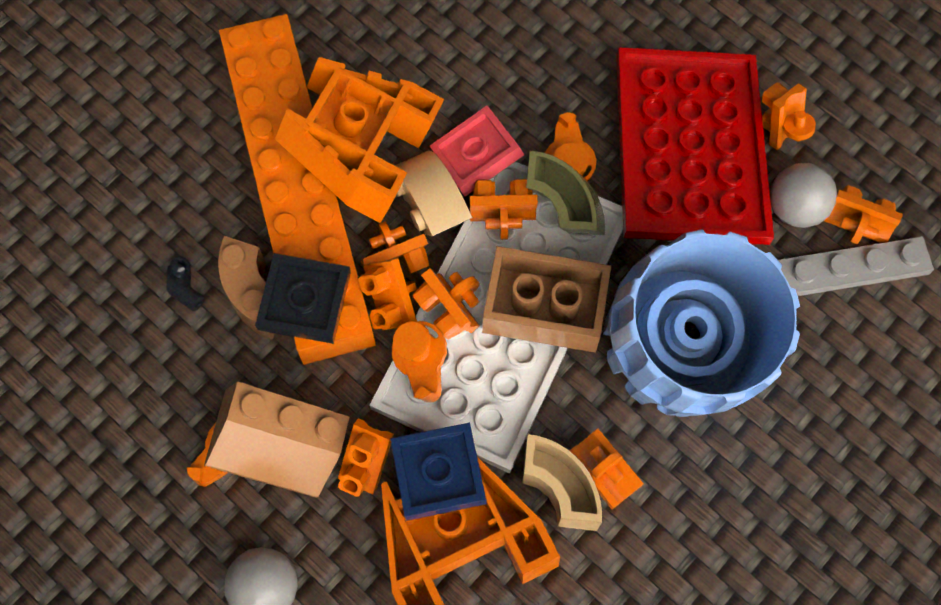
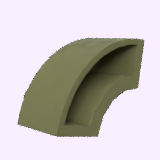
M530 151L526 188L552 201L558 213L559 228L568 233L605 235L603 209L596 192L589 182L559 158L538 151Z

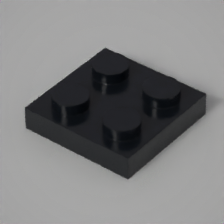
M274 253L255 323L257 330L334 344L350 279V266Z

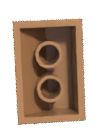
M236 382L225 390L204 466L317 498L340 457L350 417Z

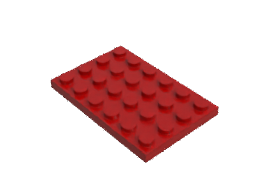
M619 47L616 61L623 237L675 240L684 233L704 230L706 234L719 235L733 232L747 237L750 244L770 245L774 239L756 55Z

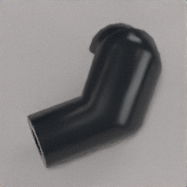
M176 257L167 268L166 289L172 297L194 312L203 304L204 296L191 287L190 262L183 257Z

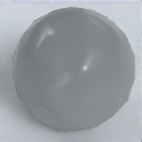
M798 163L788 166L776 176L771 185L770 200L774 213L782 222L793 227L806 228L820 224L830 216L836 205L837 189L833 178L824 168L812 163Z
M260 547L249 549L239 555L228 567L225 577L224 594L229 605H291L294 602L298 588L297 573L292 562L284 554L272 548Z

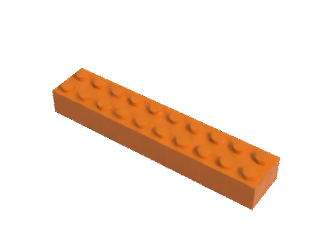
M279 15L221 29L219 33L273 254L350 266L351 270L334 344L294 337L303 365L376 346L337 197L275 140L287 108L307 118L312 110L288 15Z

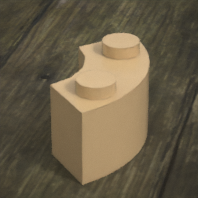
M428 150L395 165L407 172L396 195L397 197L403 196L404 200L412 208L410 215L419 232L423 230L425 235L434 236L472 218L455 181L434 152Z
M528 434L522 484L539 489L550 499L556 510L558 527L597 531L602 523V507L597 487L589 471L565 447L550 439Z

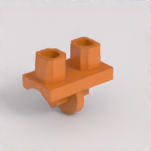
M776 82L765 90L762 95V102L769 107L762 116L763 127L770 132L769 145L775 150L782 147V143L787 137L800 142L810 138L815 132V119L804 111L807 89L799 83L789 90L779 82Z
M527 179L511 181L509 186L510 195H495V182L491 180H477L473 196H470V213L472 216L470 222L485 221V229H500V240H508V229H522V220H536L537 194L533 195L532 191L526 188Z
M850 185L845 186L843 190L839 189L836 205L830 216L824 221L851 231L849 241L854 244H858L862 236L879 243L888 242L893 231L901 222L903 215L896 211L895 203L884 198L876 200L875 203L862 198L861 190Z
M384 221L378 224L380 235L368 240L372 249L385 245L387 249L365 257L360 261L363 267L369 263L387 261L403 256L408 271L411 274L429 266L427 253L424 248L428 242L425 235L422 234L396 245L395 240L406 236L404 227L400 226L390 230Z
M399 258L364 265L365 273L358 278L361 291L367 296L372 295L376 308L371 310L369 315L372 327L374 329L388 330L399 328L400 325L409 321H417L409 296L410 292L417 290V285L415 281L405 282Z
M431 268L421 275L425 282L412 296L426 312L432 310L440 302L444 305L447 311L437 318L433 324L443 332L446 339L449 340L464 330L472 333L480 327L462 302L465 300L470 308L475 307L480 302L474 294L480 285L475 276L463 280L458 272L453 273L449 277V280L454 285L452 289L443 275L440 273L435 274Z
M359 418L353 424L338 476L340 480L338 487L340 490L359 497L363 491L374 494L391 446L390 439L393 438V433L374 429Z
M599 428L569 450L589 471L599 495L611 510L644 484Z

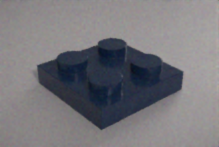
M470 422L390 439L406 521L487 504Z

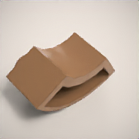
M224 236L218 259L219 275L223 289L240 319L257 334L272 340L275 333L259 331L255 326L266 285L263 278L266 263L260 248Z

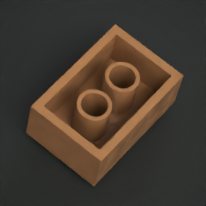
M496 246L483 314L482 333L596 353L601 336L611 265Z

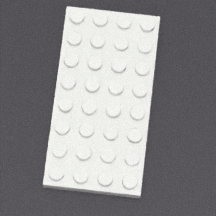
M514 162L490 180L495 182V195H510V182L527 179L528 167ZM537 195L536 220H522V229H508V240H500V229H485V221L470 222V219L464 221L438 273L443 275L452 289L454 285L449 280V277L453 273L458 272L463 280L475 276L480 285L474 294L480 302L473 308H470L465 300L462 302L480 327L472 333L464 330L453 338L446 339L447 355L441 366L442 391L437 401L427 403L415 398L408 376L403 374L395 366L394 361H392L370 403V409L419 432L470 422L477 457L481 461L510 473L568 348L482 333L483 314L496 246L607 265L623 231L622 206L598 196L604 213L605 235L575 234L559 228L558 213L552 201L540 195ZM441 302L429 312L424 311L420 307L416 314L417 321H426L433 324L447 309ZM425 326L430 334L435 338L438 337V334L432 328Z

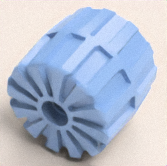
M704 230L684 233L669 245H659L646 254L630 269L619 284L611 309L604 323L603 335L611 336L613 347L607 351L608 364L613 374L623 372L627 377L628 382L625 388L631 397L642 405L647 403L657 404V409L666 415L687 417L727 411L748 401L769 387L781 375L780 367L786 357L795 352L800 336L799 331L796 330V309L800 307L796 289L790 287L781 271L782 264L771 252L765 253L750 244L747 237L733 232H728L725 235L706 234ZM689 321L697 327L700 332L699 339L695 340L687 336L684 330L685 322Z

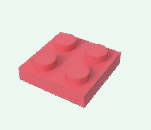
M488 105L430 145L432 151L449 171L464 197L474 191L477 180H490L524 156L519 145Z

